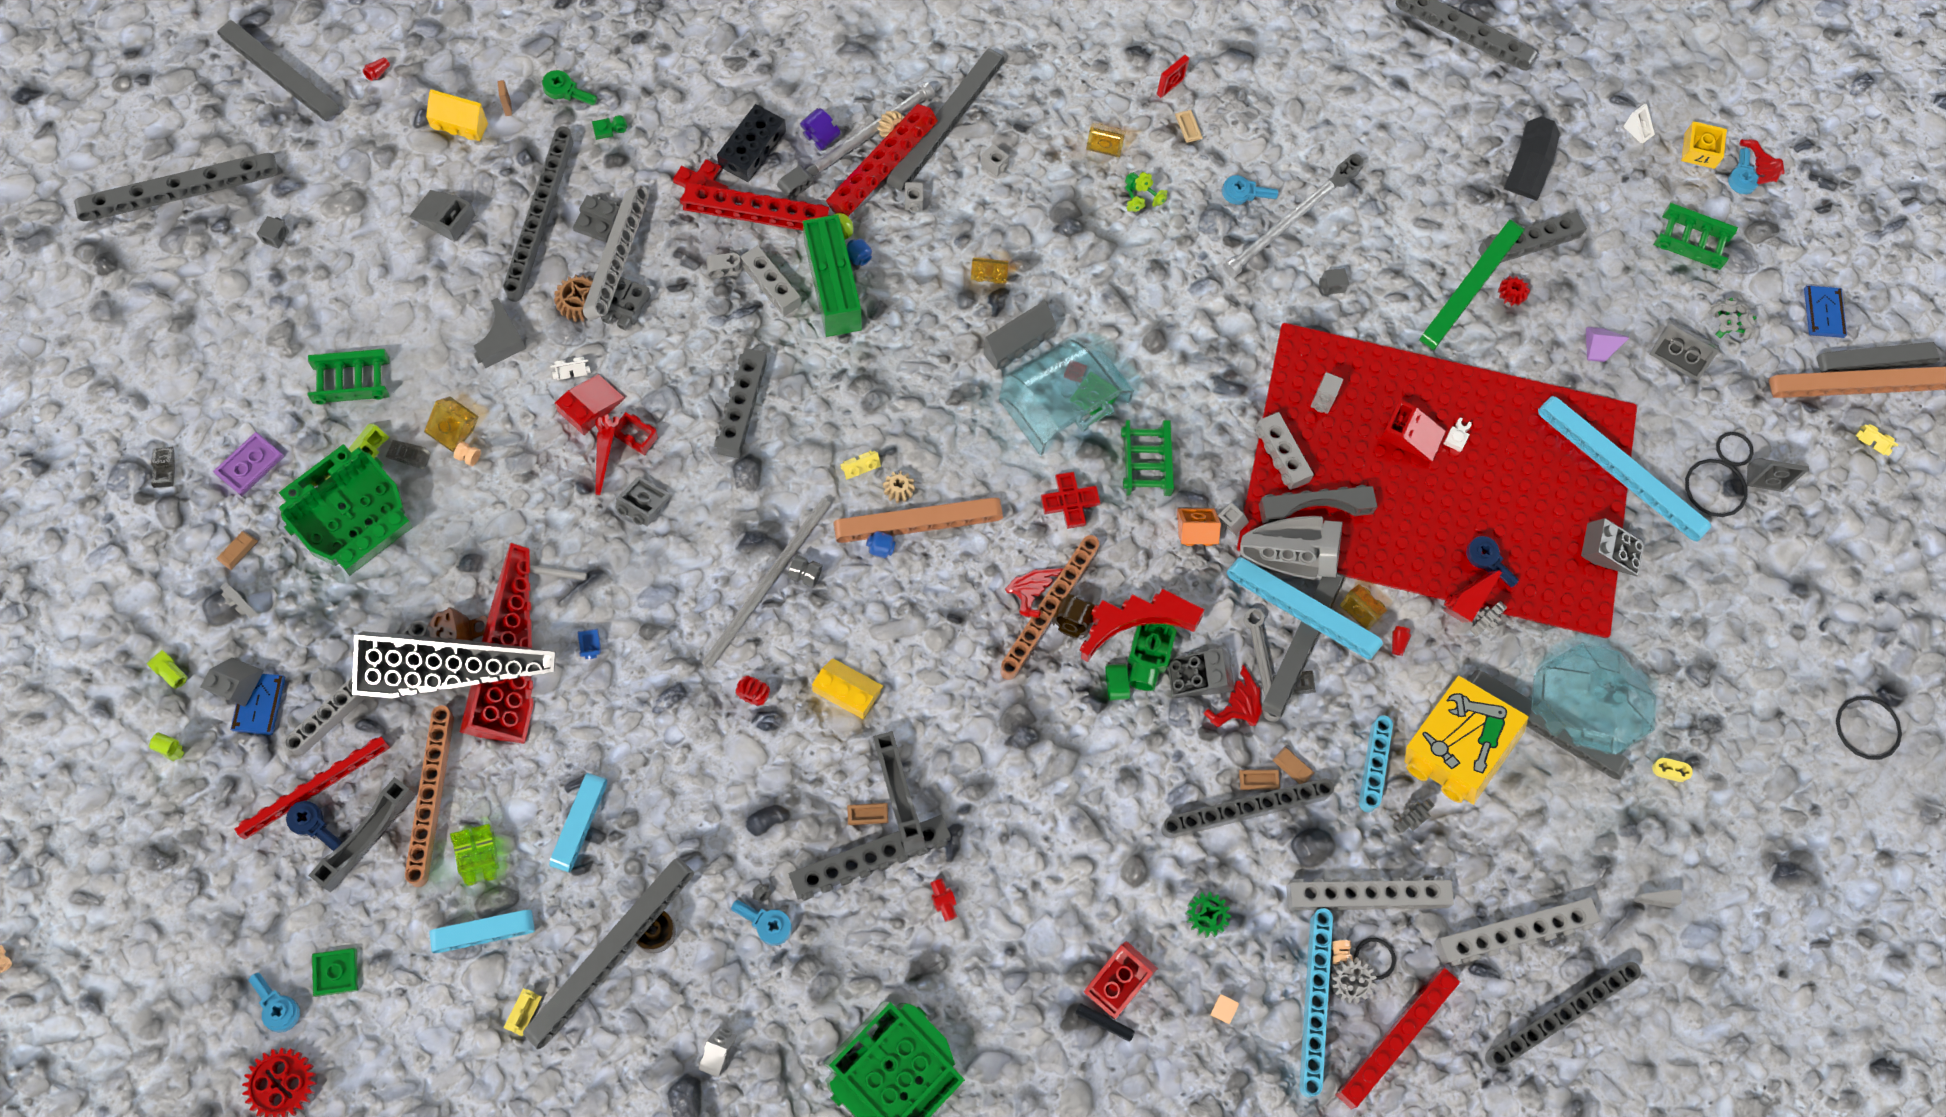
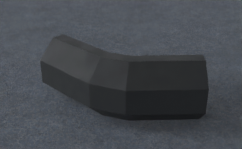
M1542 116L1527 121L1521 144L1504 190L1535 201L1538 200L1557 150L1560 132L1555 121Z

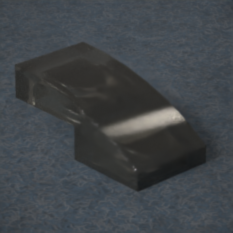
M154 448L151 458V465L153 467L151 485L153 488L173 487L175 475L174 448Z

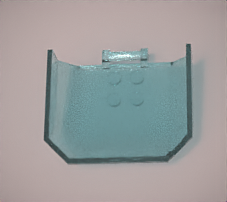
M1067 338L1003 376L999 401L1041 456L1044 454L1046 444L1056 433L1074 422L1082 432L1086 431L1090 425L1107 415L1110 416L1115 413L1112 405L1108 403L1109 401L1121 394L1126 402L1129 403L1132 400L1134 390L1103 351L1093 345ZM1097 408H1102L1101 411L1097 412L1096 414L1092 415L1086 420L1082 419V417L1086 416L1087 414L1091 413Z

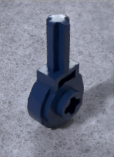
M1480 536L1472 540L1466 550L1470 563L1477 568L1485 569L1487 572L1501 571L1500 578L1510 587H1514L1519 579L1501 563L1504 558L1499 555L1500 551L1496 542L1486 536Z
M310 801L297 802L287 812V826L299 836L309 835L313 839L317 837L332 851L343 843L325 828L327 824L323 821L322 811L316 804ZM303 815H305L307 818V821L305 822L301 818Z

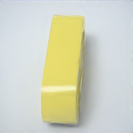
M1660 758L1652 765V770L1656 776L1678 782L1690 779L1693 774L1691 766L1687 763L1668 758ZM1663 764V767L1667 769L1665 771H1662V768L1659 767V765ZM1681 768L1686 773L1684 776H1682L1681 772H1678Z

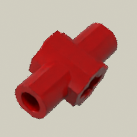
M942 878L931 882L930 885L934 892L931 898L937 913L941 911L945 922L957 918L958 916L954 909L957 903L951 888H946Z

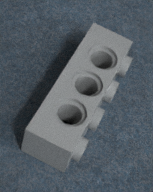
M757 245L740 256L743 269L783 317L801 306V293L797 288L794 289L791 286V282L786 275L783 276L780 273V268L775 262L772 263L770 261V257L765 250H761Z
M1278 412L1260 419L1256 426L1257 436L1262 438L1266 452L1273 458L1274 467L1277 470L1279 469L1282 475L1283 483L1290 490L1309 483L1314 474L1280 413ZM1270 434H1274V435H1276L1278 438H1274V437H1272ZM1279 450H1284L1287 454H1283ZM1288 465L1293 466L1295 469H1290Z

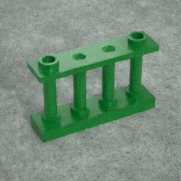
M1670 203L1662 218L1668 219L1665 233H1660L1653 245L1721 270L1729 259L1722 256L1725 243L1733 238L1738 227ZM1675 222L1685 226L1681 240L1671 237ZM1692 229L1702 232L1698 247L1688 243ZM1709 235L1719 238L1715 253L1705 250Z
M385 349L308 355V363L313 370H316V391L308 392L307 395L313 404L323 405L329 402L389 398V392L386 387L381 386V366L389 364V356ZM373 365L374 387L362 388V367ZM347 367H354V388L343 389V369ZM335 369V390L324 391V370Z
M1126 420L1125 425L1121 427V438H1124L1126 478H1123V489H1126V496H1130L1132 487H1160V489H1163L1164 496H1171L1174 490L1171 420H1163L1161 427H1158V429L1130 428V420ZM1130 436H1158V438H1161V444L1159 446L1131 445ZM1131 453H1159V455H1162V461L1160 463L1131 462ZM1132 470H1159L1163 472V478L1160 480H1132Z

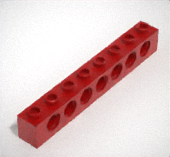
M917 104L828 197L826 202L834 214L842 213L849 217L938 122L930 107Z
M686 182L683 196L684 211L803 231L804 220L829 216V207L822 204L815 205L805 201H792L787 198L757 195L752 192L722 189L716 186L700 185L699 183Z

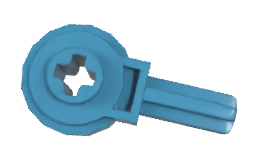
M1744 148L1739 151V163L1729 175L1728 183L1735 192L1747 195L1754 192L1758 187L1757 179L1759 177L1754 172V167L1750 166L1749 149Z
M1233 175L1224 182L1222 195L1229 203L1240 205L1247 200L1253 201L1255 197L1277 199L1278 190L1256 187V182L1248 181L1239 175Z
M739 900L732 904L731 910L751 921L752 927L757 930L760 939L765 944L778 946L785 943L790 937L792 924L784 912L779 910L765 911L763 909L758 912ZM772 926H773V927L778 926L779 929H778V930L774 929V930L772 931V930H771V927H772Z
M260 973L252 974L249 982L262 999L259 1004L263 1008V1024L271 1031L277 1033L292 1029L300 1017L298 1003L291 997L281 995L276 990L272 991Z

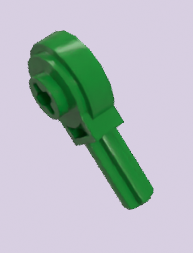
M553 70L546 73L543 77L542 87L548 97L552 99L564 98L569 101L573 97L590 105L596 104L597 96L578 89L577 83L571 81L567 73Z

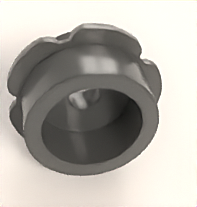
M758 884L753 889L752 898L759 903L766 901L772 893L768 888L769 885Z

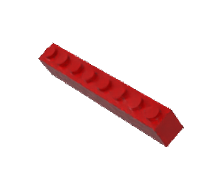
M1445 967L1437 971L1335 1095L1350 1109L1357 1108L1460 984V981Z

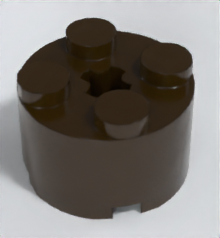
M1067 594L1065 598L1061 599L1052 619V624L1055 625L1056 623L1059 626L1058 630L1067 636L1078 638L1079 635H1084L1083 638H1086L1093 625V615L1091 613L1095 605L1092 602H1084L1077 599L1072 594Z
M663 911L639 938L636 944L640 949L647 953L655 954L665 951L674 943L676 928L669 914ZM652 927H655L657 929L656 933L652 935Z

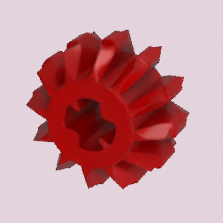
M1509 275L1500 283L1498 293H1500L1499 299H1504V304L1509 302L1510 306L1514 304L1519 306L1528 298L1530 289L1527 287L1529 283H1524V278L1518 279L1517 275L1513 278Z
M742 676L737 684L735 693L745 702L760 706L764 705L767 701L770 688L766 683L755 677Z

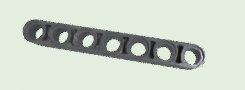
M1935 342L1825 352L1816 357L1821 373L1925 366L1940 361Z

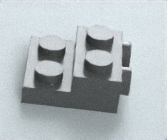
M596 194L592 196L586 195L579 208L580 214L573 225V231L607 243L620 206L613 200L603 201Z
M638 476L617 497L615 508L620 515H628L633 518L637 525L643 524L648 526L658 516L659 510L670 499V494Z

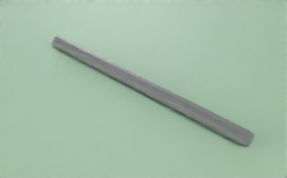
M822 498L703 659L702 663L705 667L710 669L716 663L830 507L829 500Z

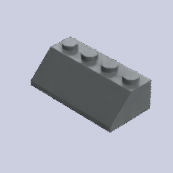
M1045 300L985 337L984 356L996 370L1001 367H1007L1012 360L1021 358L1026 351L1037 348L1045 339L1049 340L1055 335L1056 323Z

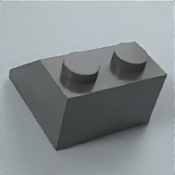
M230 658L211 668L200 688L245 707L264 670Z

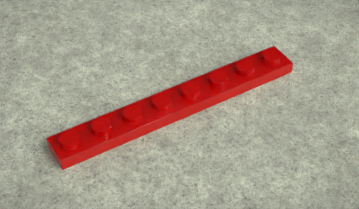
M382 736L370 740L365 747L354 750L349 754V757L343 761L335 762L327 771L316 774L308 783L298 785L294 789L295 791L289 795H283L273 805L260 809L254 817L241 821L234 830L242 839L249 838L287 814L289 809L297 802L309 800L390 749L388 743Z

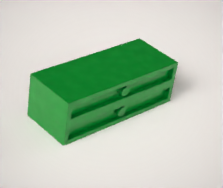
M839 214L804 220V245L825 336L830 337L862 331L861 306Z

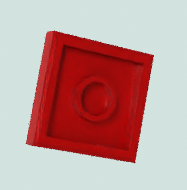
M1186 54L1161 73L1157 95L1160 98L1185 79L1189 63V57Z

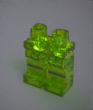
M490 824L471 828V832L469 829L450 833L458 873L463 878L466 886L476 885V874L483 873L485 881L497 879L499 862L494 829Z

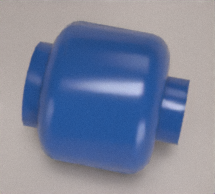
M852 239L847 243L848 256L854 265L864 266L871 260L872 249L863 239Z
M876 531L873 536H868L866 546L869 547L868 550L871 555L885 559L888 555H892L896 542L893 541L892 535Z

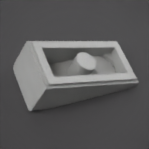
M1675 889L1641 894L1635 897L1634 901L1674 908L1682 904V890Z

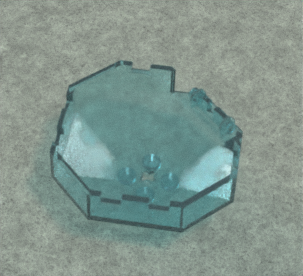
M1581 642L1547 662L1536 672L1533 677L1532 710L1536 715L1540 714L1547 722L1545 727L1553 736L1557 737L1565 729L1575 746H1583L1602 751L1604 754L1616 755L1622 754L1635 744L1640 743L1655 730L1656 695L1620 652ZM1607 683L1613 688L1610 692L1604 687Z

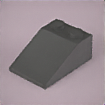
M1757 458L1747 466V486L1784 492L1809 470V466Z

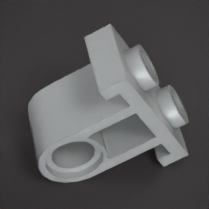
M717 1028L706 1042L699 1070L719 1078L737 1035L732 1034V1031L729 1029Z

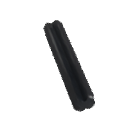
M1082 1003L1079 1004L1076 1010V1015L1128 1042L1132 1040L1135 1034L1133 1029Z

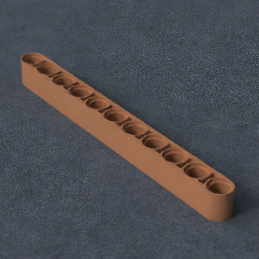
M1946 367L1775 375L1769 378L1768 381L1773 398L1946 390Z

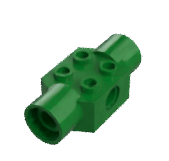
M1168 624L1136 626L1127 663L1132 666L1129 677L1130 686L1142 691L1155 690L1158 675L1165 673L1169 663L1177 631L1175 627Z

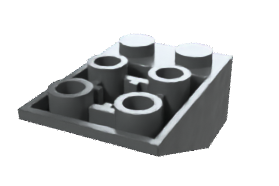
M430 190L409 217L455 242L476 215L472 204L462 198Z
M1604 518L1587 524L1581 556L1595 565L1638 576L1644 542Z
M1222 647L1169 659L1168 673L1173 698L1212 695L1235 690L1230 656Z

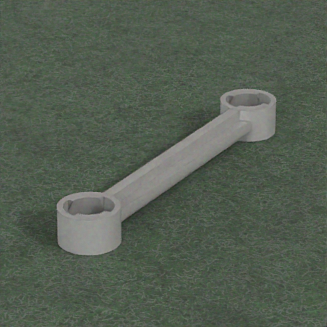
M1252 608L1246 612L1243 622L1251 630L1266 698L1273 683V677L1261 627L1265 617L1260 609ZM1256 614L1259 616L1260 621L1256 624L1250 623L1248 621L1249 615ZM1263 711V715L1268 721L1276 722L1280 720V717L1271 716Z

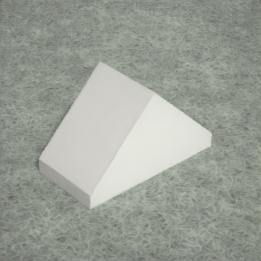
M1643 104L1632 112L1623 126L1640 143L1646 142L1655 135L1647 104Z

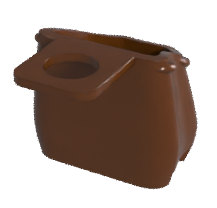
M448 607L446 610L435 614L428 624L430 637L473 641V639L483 636L488 618L483 615L469 620L466 615L455 608ZM482 621L484 629L481 632H476V623Z

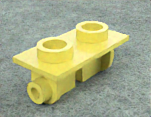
M1871 424L1861 426L1860 428L1863 431L1859 430L1856 434L1858 440L1868 446L1875 441L1876 444L1873 446V449L1882 455L1886 454L1889 456L1893 451L1890 448L1899 445L1894 442L1895 439L1887 434L1882 435L1878 432L1879 429Z
M870 450L859 455L858 460L855 457L844 460L840 467L844 471L846 480L881 467L878 452Z
M523 988L503 1028L523 1037V1031L530 1023L542 996Z

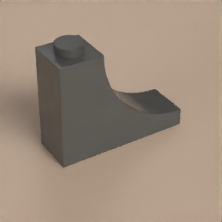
M498 297L491 300L495 312L491 330L484 339L473 345L476 351L473 354L478 364L482 362L485 368L526 349L523 340Z

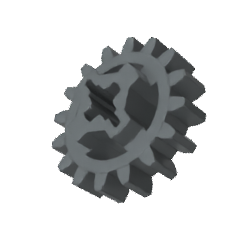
M1429 798L1422 804L1417 800L1400 815L1403 820L1396 825V828L1401 833L1409 827L1414 831L1431 817L1428 811L1435 805Z

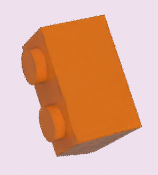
M1177 508L1178 537L1181 544L1186 546H1193L1195 544L1212 546L1213 544H1219L1221 522L1215 508Z

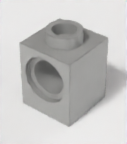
M992 144L983 153L981 166L998 177L1001 172L1004 173L1008 169L1009 155Z
M905 182V210L912 212L923 210V183Z
M1230 503L1218 515L1221 522L1235 535L1249 523L1244 513L1233 503Z

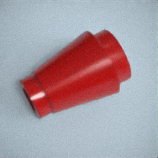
M383 57L365 65L363 73L368 80H377L390 66V63Z
M1396 626L1395 630L1392 631V654L1403 656L1411 638V630L1409 628Z

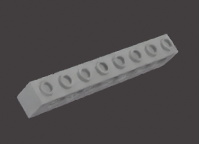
M1423 877L1412 878V881H1405L1404 878H1393L1392 881H1384V878H1374L1372 881L1356 878L1352 879V882H1344V879L1341 878L1333 879L1332 882H1324V879H1313L1312 882H1304V879H1295L1286 886L1288 911L1319 910L1321 908L1328 910L1450 908L1454 905L1451 880H1444V877H1435L1432 880H1424ZM1406 888L1412 890L1413 897H1409L1406 894ZM1426 888L1433 891V897L1427 895ZM1346 889H1349L1353 892V898L1347 897L1345 893ZM1366 889H1370L1373 892V898L1366 895ZM1386 889L1392 890L1393 898L1387 896ZM1305 890H1310L1313 893V899L1306 897ZM1325 890L1332 891L1333 899L1326 896Z
M1591 897L1442 937L1434 942L1442 965L1450 964V967L1463 964L1461 960L1469 959V962L1482 959L1481 955L1488 953V956L1491 957L1500 954V950L1505 948L1509 952L1519 949L1520 944L1526 943V946L1535 945L1538 943V939L1544 938L1545 941L1556 939L1557 934L1560 933L1568 936L1576 933L1575 929L1582 928L1583 931L1595 928L1594 924L1600 922V918ZM1571 914L1576 915L1578 922L1572 920ZM1553 919L1558 921L1559 928L1553 925ZM1534 924L1540 927V933L1535 931ZM1515 929L1521 932V938L1516 936ZM1496 934L1502 937V943L1496 940ZM1477 939L1483 942V948L1477 945ZM1458 944H1461L1464 947V954L1459 952L1457 948Z

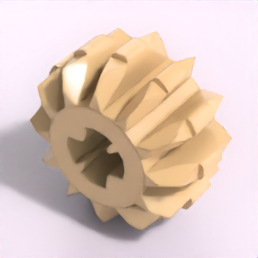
M895 110L886 111L885 114H881L882 119L878 121L880 125L877 127L880 131L879 135L885 138L904 116Z
M901 470L899 475L892 472V477L887 476L886 482L883 483L884 494L889 495L888 499L890 501L895 498L897 504L899 499L906 502V497L911 498L913 496L912 492L915 491L914 479H909L910 475L908 473L903 476Z

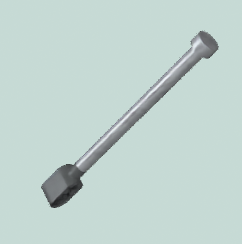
M924 82L917 87L918 91L890 111L895 110L903 115L923 100L928 102L934 98L935 92L929 83ZM882 117L806 169L802 165L796 167L778 181L777 187L788 199H793L813 184L816 174L879 131L877 127L880 125L878 121Z
M1352 154L1337 166L1334 175L1239 256L1235 259H1228L1223 264L1225 273L1231 278H1235L1240 274L1243 265L1337 186L1343 187L1355 178L1363 165V158L1358 154Z

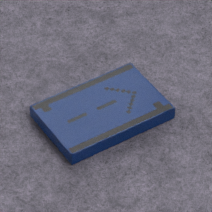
M1806 286L1804 288L1809 335L1845 338L1847 330L1842 288Z
M262 674L246 706L236 704L230 730L233 732L273 735L286 677L284 675Z

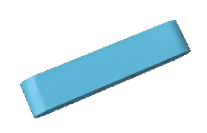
M1379 716L1370 728L1359 797V806L1364 812L1370 813L1374 811L1382 800L1393 722L1387 716ZM1378 723L1383 724L1385 726V730H1381L1378 727ZM1375 742L1381 743L1383 749L1376 747ZM1372 760L1377 761L1380 767H1375ZM1369 779L1375 780L1377 786H1372ZM1366 798H1371L1374 805H1369Z
M590 773L585 775L550 858L549 866L568 873L571 872L606 789L607 779Z
M522 910L441 927L429 931L432 953H442L527 935L535 932L532 910Z

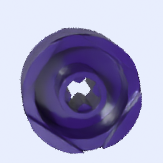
M816 108L801 121L800 126L805 130L803 135L809 141L812 139L817 149L822 151L837 139L841 132L837 125L833 126L831 122L833 119L823 109Z

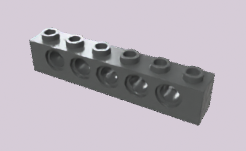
M1577 211L1573 213L1567 212L1557 218L1551 217L1541 223L1535 222L1525 227L1524 232L1501 263L1581 238L1587 228ZM1487 237L1482 241L1478 249L1481 256L1496 237Z
M744 348L743 354L739 355V369L734 372L733 381L735 383L733 387H730V400L724 407L725 418L724 420L721 419L719 425L721 432L715 438L714 447H717L719 455L738 459L741 457L767 364L766 352ZM749 368L754 369L753 371H750V372L746 371V370L749 369ZM742 385H749L747 388L741 387ZM738 401H744L743 404H737ZM735 417L740 418V419L737 420V421H733V420H732V419L735 418ZM729 434H735L732 438L727 437Z

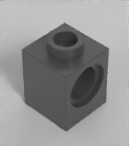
M267 216L257 235L262 243L279 249L289 230L282 219Z
M1345 268L1323 272L1322 277L1319 279V285L1323 289L1324 295L1346 292L1349 281Z

